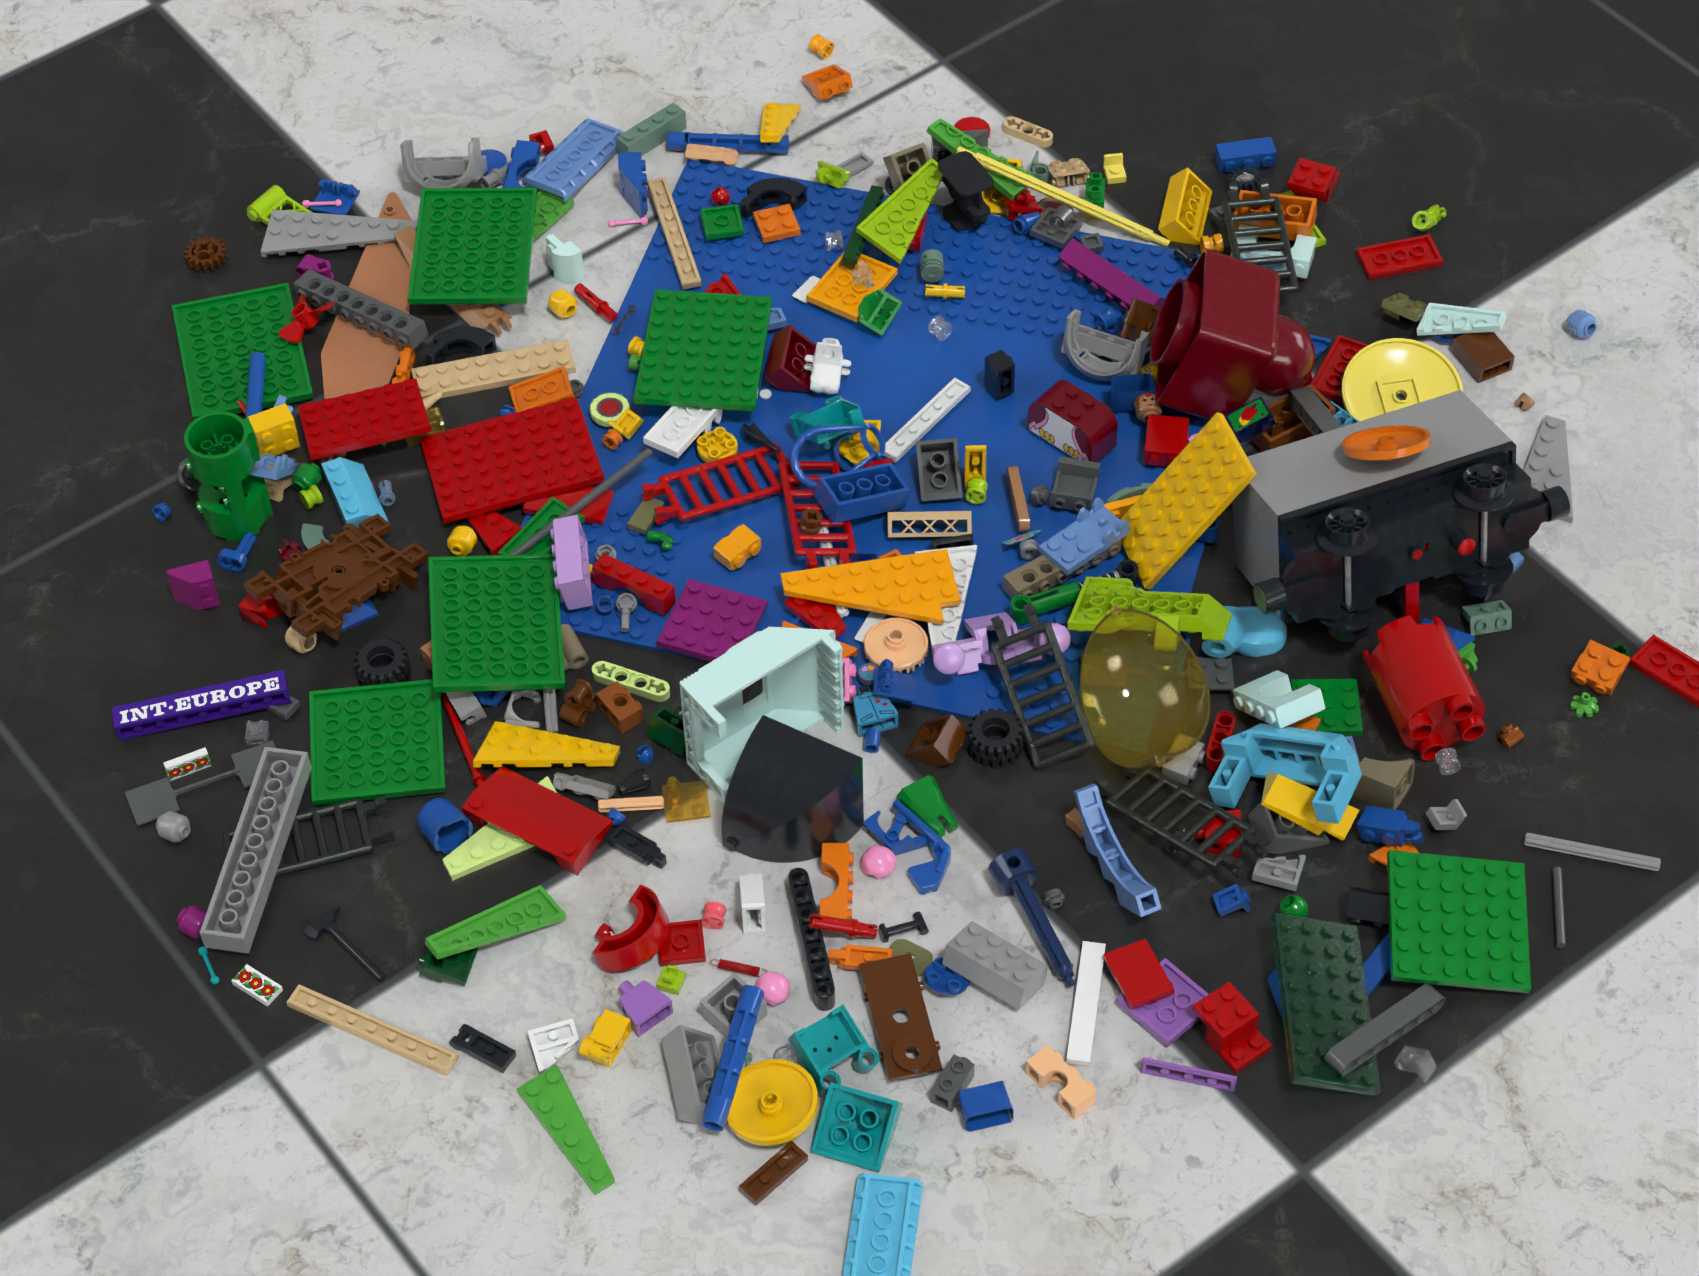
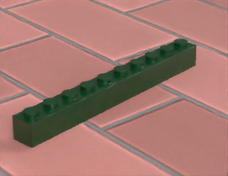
M871 185L843 254V267L854 269L855 265L858 264L859 257H861L862 249H864L867 240L856 232V227L881 205L885 195L883 187Z

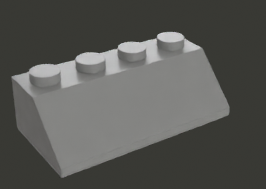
M678 1025L661 1039L677 1114L680 1120L701 1124L720 1061L714 1035Z

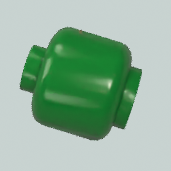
M302 463L292 474L293 487L298 491H306L313 484L318 486L323 479L320 473L321 469L314 463Z

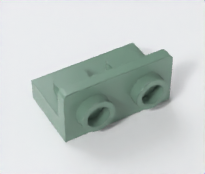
M1503 600L1462 606V615L1469 622L1470 635L1475 636L1510 630L1512 628V610Z

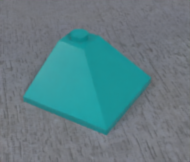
M830 1082L811 1152L880 1172L894 1135L903 1103Z

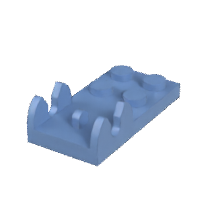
M264 453L263 456L260 455V461L255 462L249 475L277 480L293 474L302 463L295 462L296 459L289 458L284 454L282 457L277 456L276 458L274 454Z
M1096 498L1090 512L1082 507L1077 515V520L1039 545V552L1068 576L1130 533V524L1125 519L1120 520L1104 507L1103 500Z

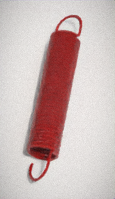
M719 960L717 966L719 969L760 977L758 976L760 967L730 960Z

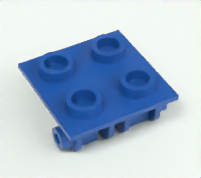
M327 179L320 180L319 187L321 190L314 202L335 201L339 199L342 201V205L340 207L336 205L311 206L310 210L328 214L347 215L360 190H357L352 184L348 185L342 182L338 184L337 181L332 182Z
M885 659L881 662L880 668L874 667L873 693L882 697H893L903 701L916 702L917 676L893 671V662L890 659Z

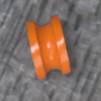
M610 429L602 437V441L606 447L615 450L623 442V438L617 431Z

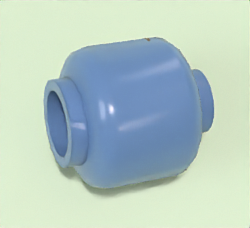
M1584 310L1574 311L1567 318V330L1578 338H1588L1597 329L1596 318Z

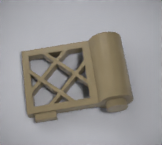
M561 624L564 671L569 668L579 669L586 665L589 657L572 627L568 624Z

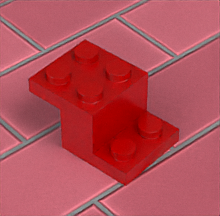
M1299 158L1288 181L1287 188L1291 189L1295 194L1328 202L1339 180L1340 172L1336 171V167Z
M1230 982L1193 1004V1012L1207 1026L1205 1042L1234 1074L1272 1050V1044L1257 1029L1259 1013Z

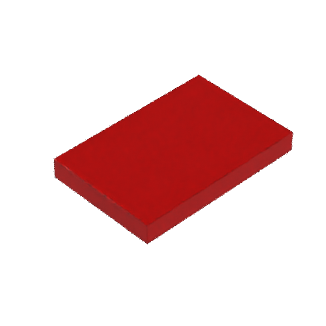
M1146 939L1103 954L1106 965L1131 1009L1175 994L1174 987Z

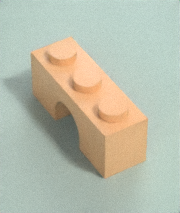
M1047 1045L1026 1061V1074L1041 1089L1052 1082L1060 1083L1065 1087L1059 1092L1058 1105L1073 1120L1095 1104L1096 1090L1089 1081L1082 1079L1076 1068L1069 1066L1058 1051H1053Z

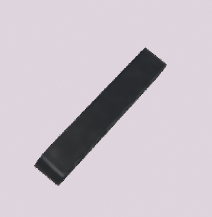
M794 868L788 874L789 893L814 1003L819 1010L828 1011L835 1006V986L822 930L809 928L808 925L812 923H808L809 920H805L809 919L812 913L818 915L809 874L803 868Z

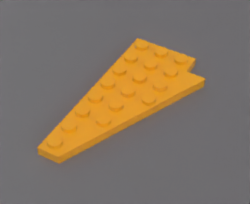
M947 549L780 573L785 596L935 624H944L942 607L960 605L961 601Z

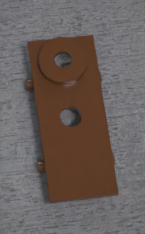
M906 954L860 963L859 968L866 990L863 996L865 1002H869L882 1051L879 1052L880 1061L885 1063L889 1081L943 1071L938 1053L940 1043L934 1039L922 995L924 985L922 981H918L912 955ZM904 1010L909 1013L910 1018L907 1022L899 1023L894 1020V1013ZM908 1049H916L919 1055L916 1058H909L905 1053Z

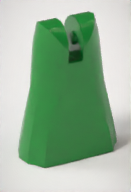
M927 775L902 788L897 794L896 799L903 803L938 836L943 837L945 829L949 833L958 829V824L933 776Z

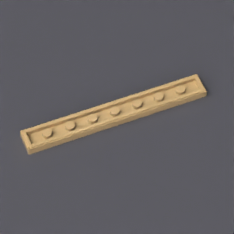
M666 177L647 180V186L682 289L702 286L701 278Z
M300 984L287 1000V1006L442 1075L448 1076L459 1059V1055L453 1051Z

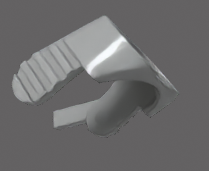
M512 690L503 718L505 723L525 726L527 728H539V722L526 721L519 718L512 708V703L520 698L521 695L536 698L539 696V692H536V690Z

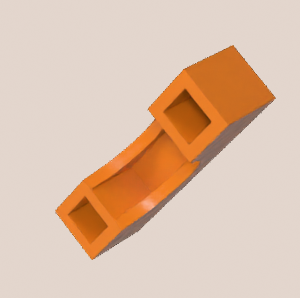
M822 843V875L833 879L838 887L830 896L820 899V915L852 921V909H848V903H853V890H849V884L853 885V871H849V866H854V852L849 851V843Z

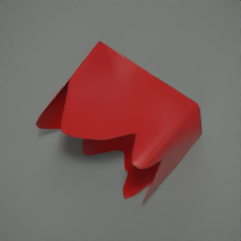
M248 593L238 605L242 620L263 628L268 627L264 619L274 618L283 613L272 594L256 600Z

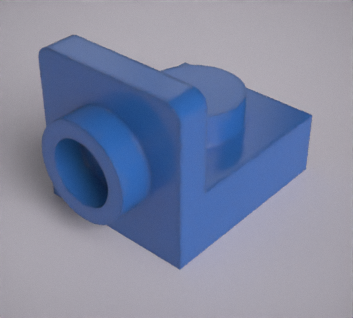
M1237 883L1213 894L1218 913L1221 917L1241 908L1246 912L1251 911L1249 893L1246 889L1242 890Z

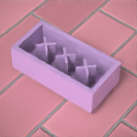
M578 515L554 519L553 529H550L552 540L555 541V544L552 545L553 556L556 557V561H553L555 573H557V577H554L556 589H560L561 602L566 603L568 610L592 606L588 542Z

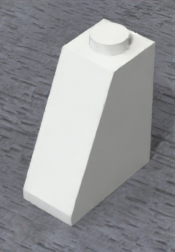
M749 873L739 875L744 934L766 932L762 874Z

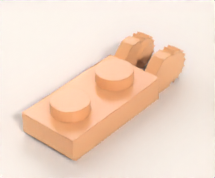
M687 144L685 157L691 160L724 161L726 165L736 164L739 152L731 148Z

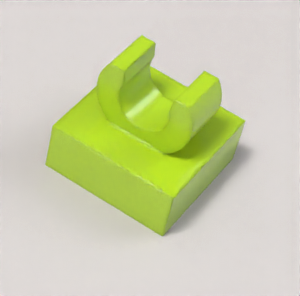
M672 965L664 966L656 988L660 991L679 995L686 979V972L678 970V967Z

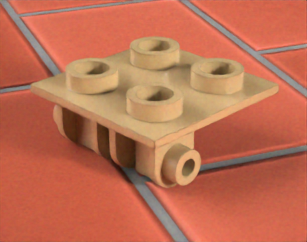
M1079 158L1069 159L1068 162L1052 161L1047 165L1049 173L1053 177L1051 178V185L1055 187L1065 186V180L1066 185L1069 186V175H1071L1072 185H1075V180L1076 184L1086 183V178H1090V169Z

